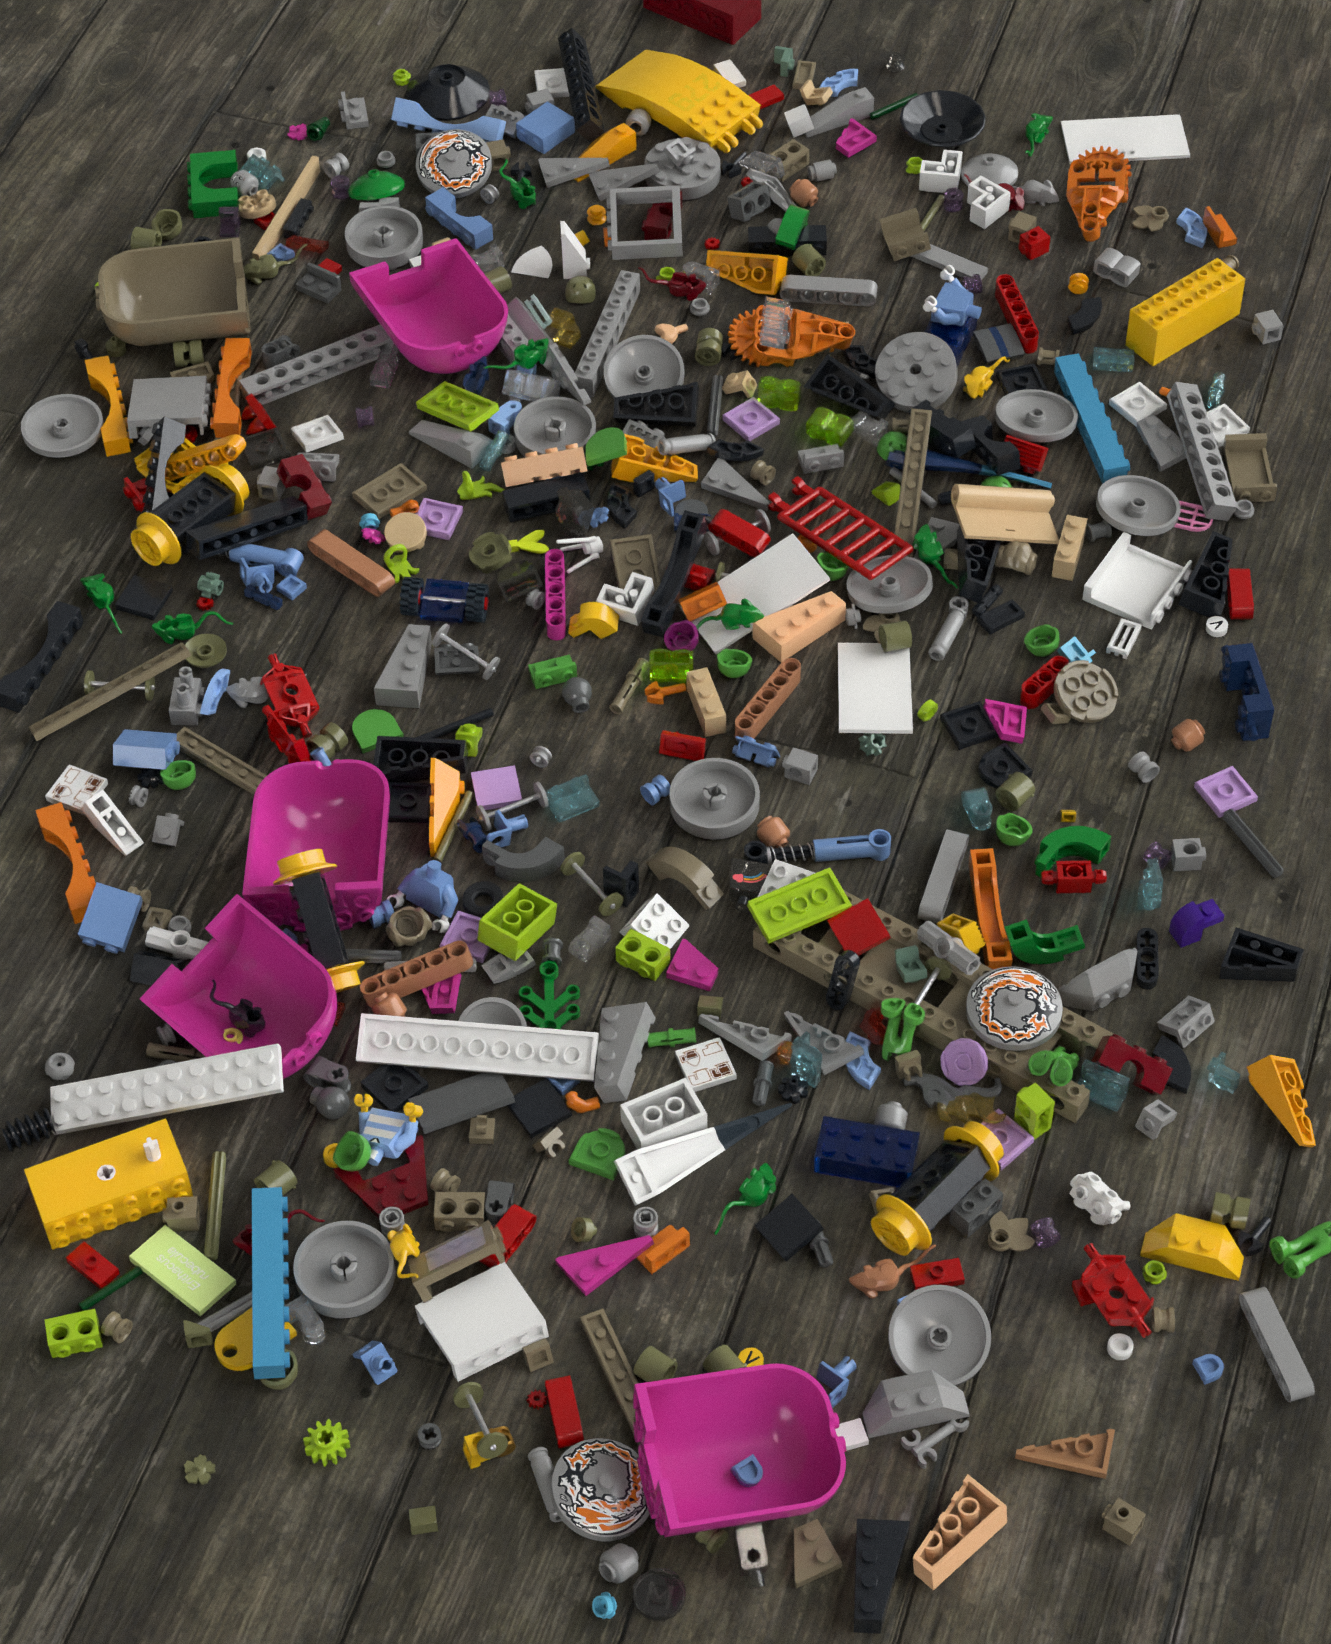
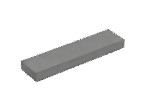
M931 244V250L911 256L942 270L947 265H951L955 269L954 275L979 284L988 273L987 267Z

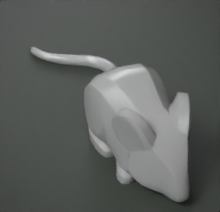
M1029 180L1020 187L1024 190L1025 203L1035 204L1039 202V205L1045 206V203L1059 202V197L1049 180H1045L1043 184L1037 180Z
M252 677L250 681L239 678V683L226 687L227 693L241 708H246L248 702L255 704L264 703L269 697L264 684L260 685L262 677Z

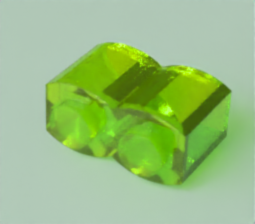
M772 376L761 377L758 385V401L767 408L778 407L786 411H796L800 403L801 383L792 379L780 380Z
M817 407L806 422V433L810 437L825 440L830 445L838 444L839 447L843 446L854 431V421L851 418L842 414H835L823 407Z
M654 649L650 651V680L657 682L672 680L674 682L686 683V672L694 670L693 651L685 649L674 651Z

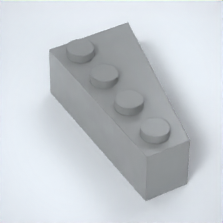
M408 624L374 687L376 705L420 707L432 645L430 626Z
M647 1002L607 1007L601 1010L594 1088L603 1103L626 1101L636 1075L634 1072L636 1065L640 1063L644 1043L648 1041V1031L656 1019Z

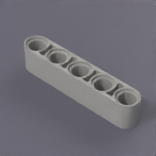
M786 275L781 281L780 297L789 302L872 306L876 303L878 287L872 280Z
M515 297L507 305L508 315L528 341L533 339L535 342L548 338V345L554 343L519 298ZM548 347L546 361L542 365L551 371L553 366ZM558 349L560 358L564 357V355Z
M946 830L920 903L918 919L931 921L936 924L943 920L968 846V834Z
M1260 1287L1240 1293L1239 1301L1241 1308L1285 1399L1288 1402L1313 1396L1315 1394L1313 1381L1267 1288Z

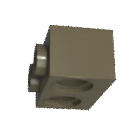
M794 139L766 157V171L782 182L809 165V149Z
M435 1192V1230L443 1232L467 1231L485 1222V1192Z

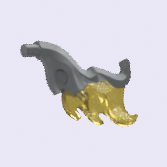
M915 1073L914 1076H911L910 1081L903 1077L904 1086L916 1085L921 1088L925 1103L930 1108L936 1105L937 1114L943 1121H951V1118L948 1116L949 1114L956 1116L963 1123L972 1121L969 1118L970 1116H975L984 1122L992 1124L1000 1123L1006 1118L1005 1113L998 1114L993 1109L994 1100L1001 1094L1002 1090L1001 1079L998 1077L995 1078V1085L992 1088L968 1085L955 1088L942 1078L922 1073V1077Z

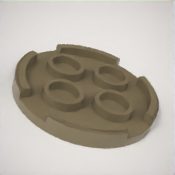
M1078 660L1067 664L1061 669L1054 681V695L1057 703L1068 716L1084 723L1100 722L1107 718L1116 706L1118 688L1115 680L1106 669H1101L1089 663V661Z

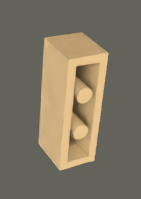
M1066 516L1054 557L1052 577L1073 581L1086 536L1087 518Z
M708 668L686 672L687 692L704 736L709 737L726 733V713Z

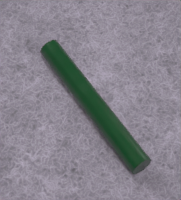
M914 93L871 112L869 116L871 120H874L897 110L918 94Z
M135 1266L78 1303L79 1308L82 1311L88 1310L145 1272L139 1266Z

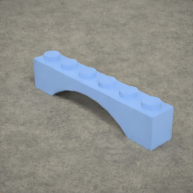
M397 97L391 120L397 122L398 126L408 128V124L414 125V129L425 131L426 128L432 129L431 133L453 129L470 131L481 137L485 142L502 140L506 121L482 116L474 121L463 124L443 123L432 118L419 103Z

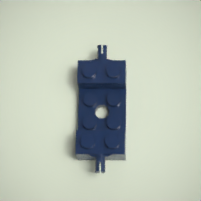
M1253 643L1225 645L1221 648L1223 668L1219 671L1221 683L1224 682L1226 691L1242 689L1243 695L1241 705H1238L1239 718L1235 720L1237 733L1240 732L1242 741H1256L1269 738L1274 706Z

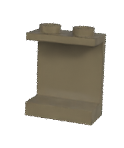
M916 208L879 219L882 235L894 261L931 250L928 233L923 231Z

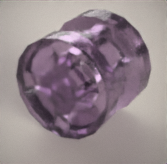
M503 88L496 92L493 90L488 91L490 106L494 104L507 107Z
M343 175L333 177L330 182L332 196L336 199L348 198V188L350 185L348 177Z
M949 188L945 191V210L958 212L962 209L964 193L960 189Z
M979 274L961 278V285L967 291L975 292L976 294L982 293V281Z
M367 406L366 409L355 408L358 428L364 425L375 426L372 406Z
M1155 841L1147 848L1143 859L1148 863L1151 862L1155 869L1161 870L1170 861L1172 852L1168 849H1163L1162 845Z
M1050 1217L1041 1218L1030 1227L1032 1234L1037 1237L1036 1243L1040 1248L1051 1247L1061 1239L1059 1231L1054 1228L1055 1222Z

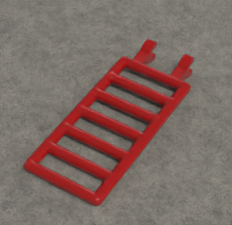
M799 476L792 479V483L796 486L792 489V493L802 495L803 497L792 505L782 501L775 492L768 495V499L772 501L768 508L779 512L777 515L779 521L868 580H873L914 550L911 544L823 487L819 486L812 489ZM818 496L827 500L797 521L789 517ZM834 505L841 509V511L811 531L804 527ZM848 515L857 519L826 541L819 537L820 534ZM863 525L871 529L841 551L834 547L836 543ZM879 534L886 538L885 541L856 561L848 556ZM894 544L901 548L900 551L871 571L863 566Z

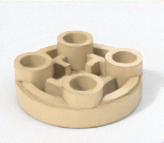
M265 189L257 191L252 196L245 195L238 199L239 214L246 219L263 217L276 208L274 196L268 194V191Z
M404 512L393 516L387 522L384 535L390 547L402 544L408 552L424 546L427 529L420 516Z

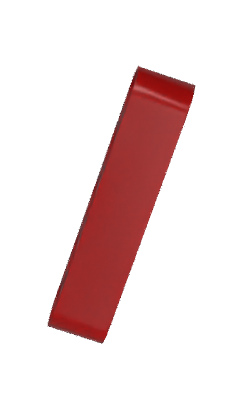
M1007 274L999 275L996 279L995 297L1007 323H1011L1015 329L1024 353H1034L1038 348L1039 331L1014 278Z

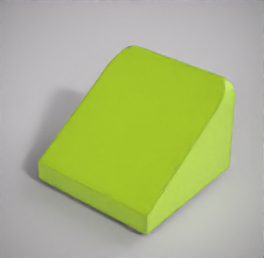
M885 481L871 492L884 504L891 506L899 500L900 485L899 483Z

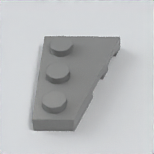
M1154 414L1137 422L1136 428L1145 445H1148L1151 451L1150 454L1156 460L1160 472L1186 459L1180 437Z

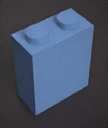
M547 101L516 123L517 138L545 154L575 133L574 117Z
M125 729L113 744V765L166 770L180 751V742L177 741V734Z
M96 882L78 932L80 939H83L82 943L93 947L99 944L105 946L104 950L115 954L118 951L125 953L143 903L141 896Z

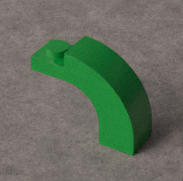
M792 204L789 205L775 238L777 245L792 250L795 249L801 231L808 225L810 210Z
M1069 826L1053 831L1040 843V851L1034 862L1036 865L1035 875L1041 878V872L1050 870L1056 861L1067 856L1083 857L1098 865L1110 849L1111 835L1086 826Z
M1027 919L1005 926L1013 953L1017 958L1027 963L1051 964L1064 961L1063 955L1085 948L1078 925L1049 934L1033 932L1029 927Z

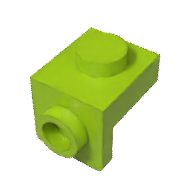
M464 724L458 729L455 740H466L468 756H477L478 742L482 737V728L476 727L474 724Z

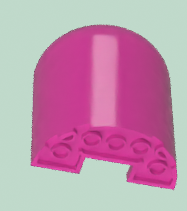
M457 238L421 249L420 266L389 275V265L384 261L349 273L354 290L402 355L410 363L422 370L438 374H450L466 370L470 364H474L483 356L487 357L497 346L505 331L508 319V306L505 300Z
M336 759L331 762L330 766H323L320 761L291 763L267 775L257 787L253 799L242 892L244 900L265 915L273 924L277 926L286 924L293 926L294 931H306L305 925L299 922L296 909L300 908L298 901L293 900L290 886H293V883L273 885V881L280 876L277 865L278 860L297 853L322 849L326 863L337 865V868L323 875L326 879L340 931L352 928L353 923L358 921L365 922L374 915V910L377 906H380L382 900L390 806L389 785L382 771L365 761Z
M236 894L205 927L206 931L213 937L182 972L171 964L143 994L140 1000L205 1057L279 1044L282 1053L283 1079L308 1064L326 1042L336 1018V989L330 974L318 960L241 896ZM212 980H215L217 984L214 993L216 1000L228 1002L236 1006L240 1003V999L243 998L251 1001L253 1008L260 1007L262 1009L261 1014L264 1015L266 1022L265 1029L257 1032L254 1037L249 1038L244 1035L245 1029L234 1026L229 1018V1010L216 1005L209 997L213 988ZM228 1028L240 1030L243 1034L242 1042L238 1044L236 1041H226L223 1036L224 1030ZM228 1034L226 1037L233 1038L235 1035Z
M765 1364L639 1383L634 1386L633 1408L636 1409V1421L633 1422L634 1440L636 1443L640 1442L637 1457L639 1474L651 1519H655L657 1532L660 1535H664V1537L808 1514L825 1505L834 1496L842 1483L846 1470V1442L843 1436L838 1437L835 1429L839 1428L838 1414L836 1412L833 1413L831 1402L822 1385L813 1376L797 1367L786 1364ZM754 1454L762 1466L763 1475L757 1485L745 1487L737 1481L730 1469Z

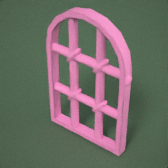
M1179 501L1180 507L1194 508L1195 511L1180 509V513L1191 514L1193 517L1192 519L1178 518L1180 521L1189 522L1190 526L1176 523L1174 527L1195 532L1205 531L1210 528L1213 519H1210L1209 524L1195 521L1198 516L1206 518L1205 514L1198 513V510L1203 511L1201 505ZM1197 524L1202 525L1203 527H1193V525Z

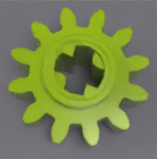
M330 1419L326 1421L325 1426H322L317 1421V1429L308 1428L309 1437L303 1438L304 1445L306 1446V1456L312 1455V1462L314 1464L319 1459H322L324 1467H326L328 1460H332L336 1465L337 1456L345 1458V1449L350 1448L348 1431L342 1430L340 1422L336 1423L333 1427Z

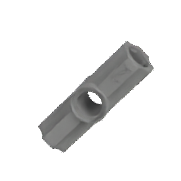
M925 921L917 931L918 939L933 949L934 954L938 958H945L966 975H972L978 970L981 964L980 957L965 947L961 939L950 936L931 921Z

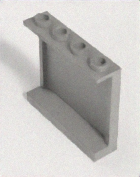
M207 376L134 379L127 418L130 439L138 438L140 427L153 426L164 416L184 425L199 424L200 435H204V428L208 427L207 416H209L210 395H212L211 383H207Z

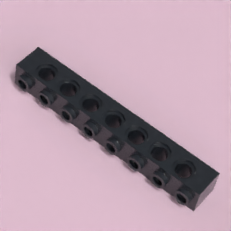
M571 27L558 37L576 130L591 143L605 133L586 40Z

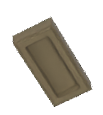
M798 60L792 89L800 90L807 80H812L813 82L816 62Z

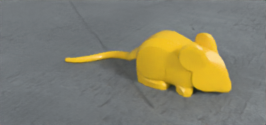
M1004 356L988 368L979 366L973 369L970 374L964 377L966 386L963 387V391L973 399L977 398L978 395L982 398L984 392L993 383L990 379L994 373L993 370L1003 360L1008 363L1010 359L1007 360Z
M405 1223L402 1230L397 1232L391 1230L388 1232L387 1237L390 1241L391 1251L399 1263L397 1276L399 1278H418L419 1276L416 1273L401 1274L406 1264L407 1256L412 1254L417 1258L420 1254L418 1248L420 1244L412 1235L411 1228Z

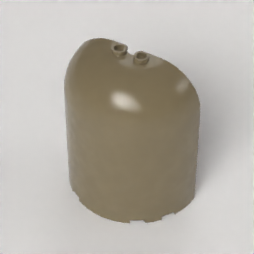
M240 238L132 249L111 257L102 265L99 271V286H95L96 297L98 298L96 299L97 311L101 310L109 330L117 338L128 344L151 346L178 341L186 342L196 339L204 340L251 334Z

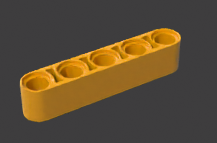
M232 434L172 454L167 461L165 479L172 481L199 472L205 466H218L233 461L245 449L246 441L242 436Z

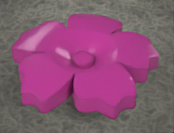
M303 123L298 126L292 125L289 127V138L293 140L297 138L299 141L307 137V127Z
M363 528L361 530L363 532L362 537L369 539V543L380 544L386 541L385 536L376 529Z

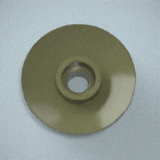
M214 634L194 636L185 644L191 654L185 660L195 667L207 668L220 663L227 653L225 641Z

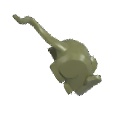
M307 244L300 247L295 257L290 261L277 262L272 254L262 255L259 257V260L250 259V263L243 267L245 277L255 284H261L262 279L276 277L279 267L294 263Z

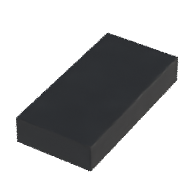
M1012 599L979 615L977 622L991 635L1025 618V612Z

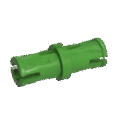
M695 1027L680 1030L668 1028V1031L648 1032L649 1048L666 1045L675 1047V1044L696 1043Z

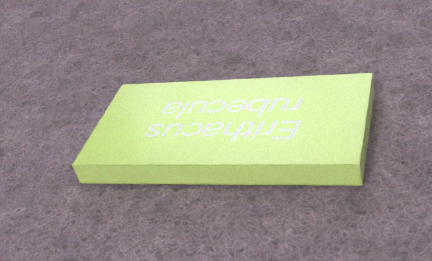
M166 1225L129 1256L130 1261L134 1265L139 1266L143 1272L200 1317L236 1285V1280Z

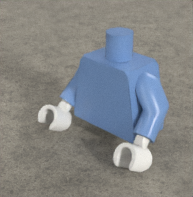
M947 265L941 271L940 277L949 282H945L936 299L933 296H928L925 299L923 309L926 312L932 311L931 321L939 322L942 325L962 326L968 316L979 319L982 308L973 305V293L967 291L959 280L952 276L955 273V269L953 266Z
M431 860L421 868L412 870L397 888L399 890L397 894L388 896L387 900L392 902L395 898L397 903L394 908H398L403 905V896L405 894L407 900L441 918V920H435L432 923V930H439L441 925L440 933H446L450 926L448 918H451L458 903V897L454 890L452 876L441 870V863L439 861Z

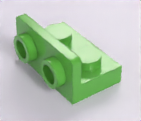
M570 654L528 665V671L535 689L563 683L572 677H577V666L575 662H572Z

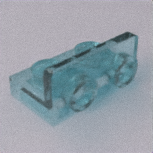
M252 154L239 170L251 173L258 179L259 187L267 191L277 179L281 182L285 181V178L281 175L282 171L276 165L271 167L269 165L270 162L263 156L259 158Z
M1094 347L1092 370L1133 372L1134 350Z
M587 774L575 777L570 781L555 785L547 790L548 806L559 823L600 806L599 799L589 786Z
M1157 858L1147 859V869L1143 870L1144 879L1139 880L1138 910H1153L1161 907L1162 874Z
M805 1031L801 1037H796L791 1046V1049H793L790 1060L792 1064L791 1075H799L800 1080L807 1081L808 1085L815 1088L820 1082L822 1053L817 1048L810 1046L811 1033Z
M1085 1059L1081 1067L1080 1080L1077 1084H1084L1085 1088L1090 1090L1089 1100L1117 1112L1127 1096L1130 1078Z

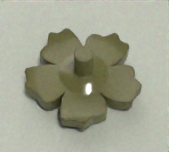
M200 1454L194 1458V1462L187 1460L184 1464L185 1473L187 1474L185 1480L188 1483L197 1484L199 1480L200 1484L204 1485L211 1479L210 1474L215 1472V1464H212L211 1461L207 1462L205 1455Z

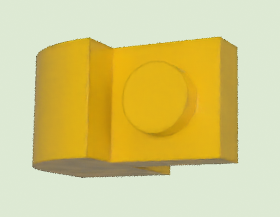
M583 603L580 606V613L570 617L568 634L575 638L591 630L596 636L603 639L618 631L619 615L603 603Z

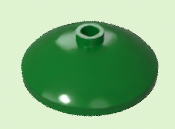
M374 169L356 179L348 188V194L351 198L357 200L381 199L400 192L404 189L405 183L396 174Z

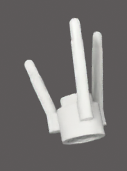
M599 536L560 539L556 541L557 544L581 543L561 547L560 550L562 552L583 548L584 553L590 555L566 571L568 574L591 560L600 558L599 553L603 552V544Z

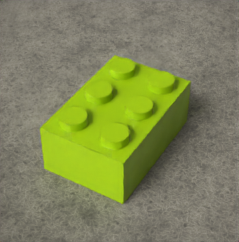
M519 883L479 920L477 940L516 961L554 925L557 903Z

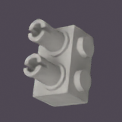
M185 666L179 670L180 678H174L169 706L171 725L198 726L199 717L203 716V714H200L206 687H202L201 678H193L192 669Z

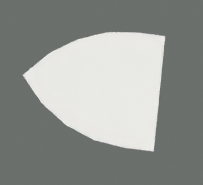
M539 246L529 250L517 259L511 272L549 278L552 270V259L548 251L543 246Z

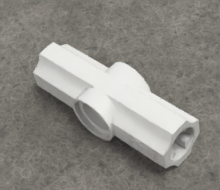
M154 926L148 930L145 940L147 947L172 953L174 957L185 960L194 959L208 943L207 941L190 937V934L185 930L172 932Z

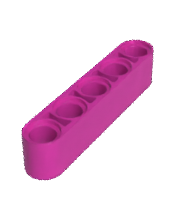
M551 549L545 554L547 636L557 641L566 636L565 564L563 552L559 549Z

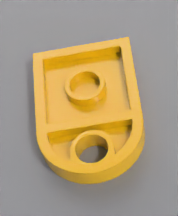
M252 1307L222 1328L215 1339L217 1358L224 1367L230 1370L243 1371L253 1367ZM285 1322V1329H289L291 1340L297 1336V1332L289 1322ZM229 1349L237 1351L236 1355L230 1358L225 1357L224 1353Z

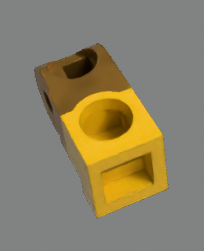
M501 1426L488 1429L490 1433L500 1432L507 1438L508 1446L498 1457L509 1455L515 1450L516 1445L508 1427ZM482 1431L464 1436L463 1451L470 1469L479 1467L481 1462L490 1460L482 1458L477 1451V1444L484 1437Z

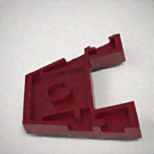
M422 1135L417 1136L415 1142L404 1150L409 1163L375 1177L362 1180L359 1171L351 1172L339 1167L333 1169L335 1177L339 1181L341 1180L351 1193L356 1194L378 1219L380 1213L388 1207H397L402 1210L403 1214H407L429 1205Z

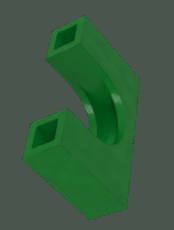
M227 150L190 154L187 170L191 174H187L189 186L188 196L191 199H188L189 211H193L194 218L238 215L239 196L237 187L212 189L204 186L211 180L231 178L235 172H238L236 151Z

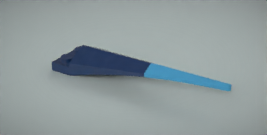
M900 450L889 452L884 466L903 470L905 452ZM927 450L924 471L1001 476L1006 479L1050 489L1052 486L1050 482L1012 472L997 475L986 465Z

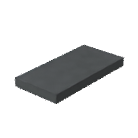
M483 1072L409 1098L408 1102L422 1107L423 1113L416 1119L423 1133L427 1134L512 1104L515 1100L502 1074Z

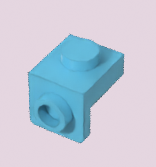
M1073 637L1057 650L1061 656L1068 659L1069 663L1078 660H1086L1091 663L1092 659L1090 657L1096 653L1094 649L1088 653L1076 637Z

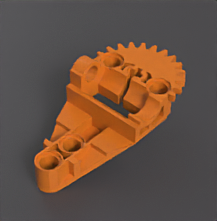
M1100 146L1099 151L1093 147L1092 153L1085 150L1086 156L1079 154V159L1073 160L1068 171L1067 200L1075 214L1084 239L1089 242L1096 241L1100 237L1101 227L1107 225L1106 218L1116 209L1119 203H1127L1128 177L1132 175L1128 170L1131 169V166L1126 165L1129 161L1128 158L1123 159L1124 153L1118 155V149L1111 152V147H1108L1106 151H1104L1103 146ZM1098 178H1099V182L1115 181V186H1112V185H1081V186H1080V182H1098Z
M760 305L756 310L752 311V315L745 311L744 316L738 315L737 318L739 320L734 318L733 324L729 326V329L732 331H728L727 334L731 337L728 339V343H733L731 350L737 349L736 356L743 355L741 361L749 359V365L754 362L757 367L760 364L769 367L773 363H781L786 367H793L796 359L814 356V354L830 348V352H834L835 348L847 349L854 338L855 329L848 323L802 310L774 305ZM788 330L787 349L777 348L776 332Z

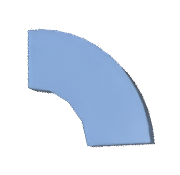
M858 69L836 72V75L830 78L827 77L819 88L831 87L833 93L830 97H837L844 88L857 86Z
M1185 208L1178 216L1176 224L1186 231L1185 242L1203 248L1207 237V227H1205L1202 222L1203 219L1197 213Z
M222 668L215 673L205 692L200 714L211 715L216 713L219 700L223 693L226 692V687L228 686L230 670Z
M849 1032L846 1042L854 1046L860 1045L863 1048L864 1055L847 1063L846 1067L851 1076L860 1085L870 1090L880 1075L881 1068L874 1064L869 1056L871 1041L853 1032Z

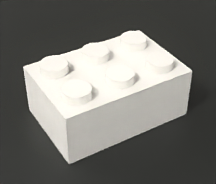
M686 1078L620 1105L621 1122L637 1150L708 1129L707 1113Z

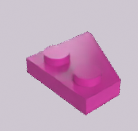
M851 118L847 129L843 130L842 136L836 142V149L849 158L875 143L877 136Z
M985 699L983 707L999 738L1022 744L1025 735L1027 707Z
M682 939L666 972V978L710 991L718 976V967L686 939Z
M461 973L422 989L432 1014L455 1013Z

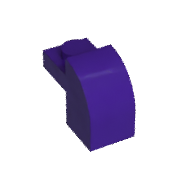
M1213 899L1197 905L1192 901L1175 913L1170 922L1169 932L1180 948L1200 941L1203 929L1222 922L1224 914Z

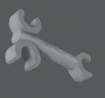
M950 1419V1422L922 1441L920 1433L914 1429L912 1430V1437L915 1441L909 1442L905 1437H902L901 1444L904 1449L911 1451L915 1457H918V1465L925 1469L927 1462L923 1457L929 1456L934 1462L937 1460V1453L931 1447L954 1431L964 1432L967 1430L969 1421L957 1423L955 1419Z

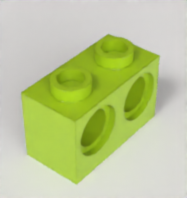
M630 929L616 946V961L621 966L638 972L642 977L656 981L670 963V948Z
M1036 1082L1029 1087H1023L1016 1096L1014 1121L1031 1134L1035 1140L1051 1129L1055 1101Z
M95 1309L44 1319L48 1347L52 1358H64L70 1354L91 1352L96 1348L103 1347L100 1324Z

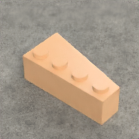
M577 443L565 445V450L558 451L557 447L545 449V454L537 455V451L525 453V458L517 459V455L504 457L505 462H501L506 487L558 476H567L578 472H587L583 446L578 447Z
M830 591L775 612L753 623V639L782 663V661L845 621L846 603Z
M967 1474L963 1480V1485L951 1498L948 1508L945 1512L941 1513L938 1523L932 1531L930 1530L914 1554V1574L932 1590H935L1007 1523V1506Z

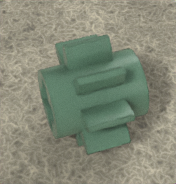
M206 572V576H200L197 589L202 591V597L214 599L215 595L219 596L222 593L224 582L219 580V574Z
M864 733L863 736L858 738L860 741L859 749L863 750L866 756L872 754L877 756L882 753L881 749L887 747L885 744L886 736L882 733Z

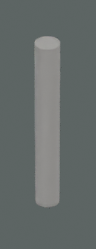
M893 467L889 473L901 483L902 473ZM922 490L921 500L930 508H934L937 502Z

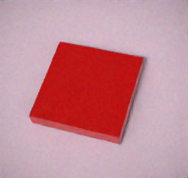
M868 898L827 920L843 950H851L858 956L891 938Z

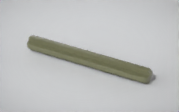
M215 1151L212 1154L204 1256L213 1261L217 1260L219 1251L226 1154L223 1151Z

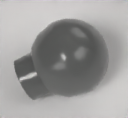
M572 677L564 683L562 696L565 702L572 706L573 712L582 713L590 708L589 700L592 696V688L586 679Z
M317 1086L310 1095V1103L317 1107L318 1112L322 1116L330 1120L343 1117L350 1106L347 1093L340 1087L330 1086L322 1088Z

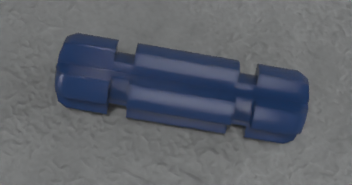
M248 585L244 590L246 597L251 599L254 597L255 601L268 607L270 606V608L279 610L283 605L281 598L273 597L272 594L266 591L262 593L255 586Z

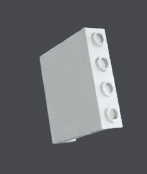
M1123 532L1085 583L1082 600L1152 629L1156 622H1161L1164 611L1171 608L1174 597L1180 595L1184 583L1189 581L1193 572L1191 570L1192 561L1189 560L1185 567L1131 545V535Z
M505 1262L445 1290L425 1303L421 1302L415 1305L420 1325L425 1324L451 1364L453 1375L458 1382L521 1351L527 1345L549 1337L544 1317Z

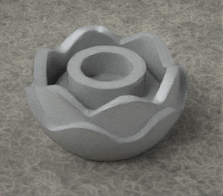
M55 1053L47 1059L45 1073L54 1080H65L73 1073L75 1062L66 1053Z

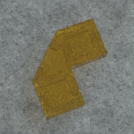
M555 307L549 314L553 321L549 326L560 329L554 336V343L572 349L581 337L579 327L576 325L572 313Z

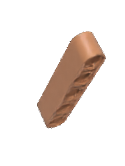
M326 529L320 531L307 542L309 550L315 556L376 597H380L395 584V579L390 572Z
M787 658L782 661L735 719V737L743 738V736H749L754 739L797 687L801 678V663L797 659Z
M454 941L366 978L360 985V991L367 1005L372 1008L376 1003L374 998L385 991L387 994L396 993L402 998L468 970L473 965V958L465 942Z

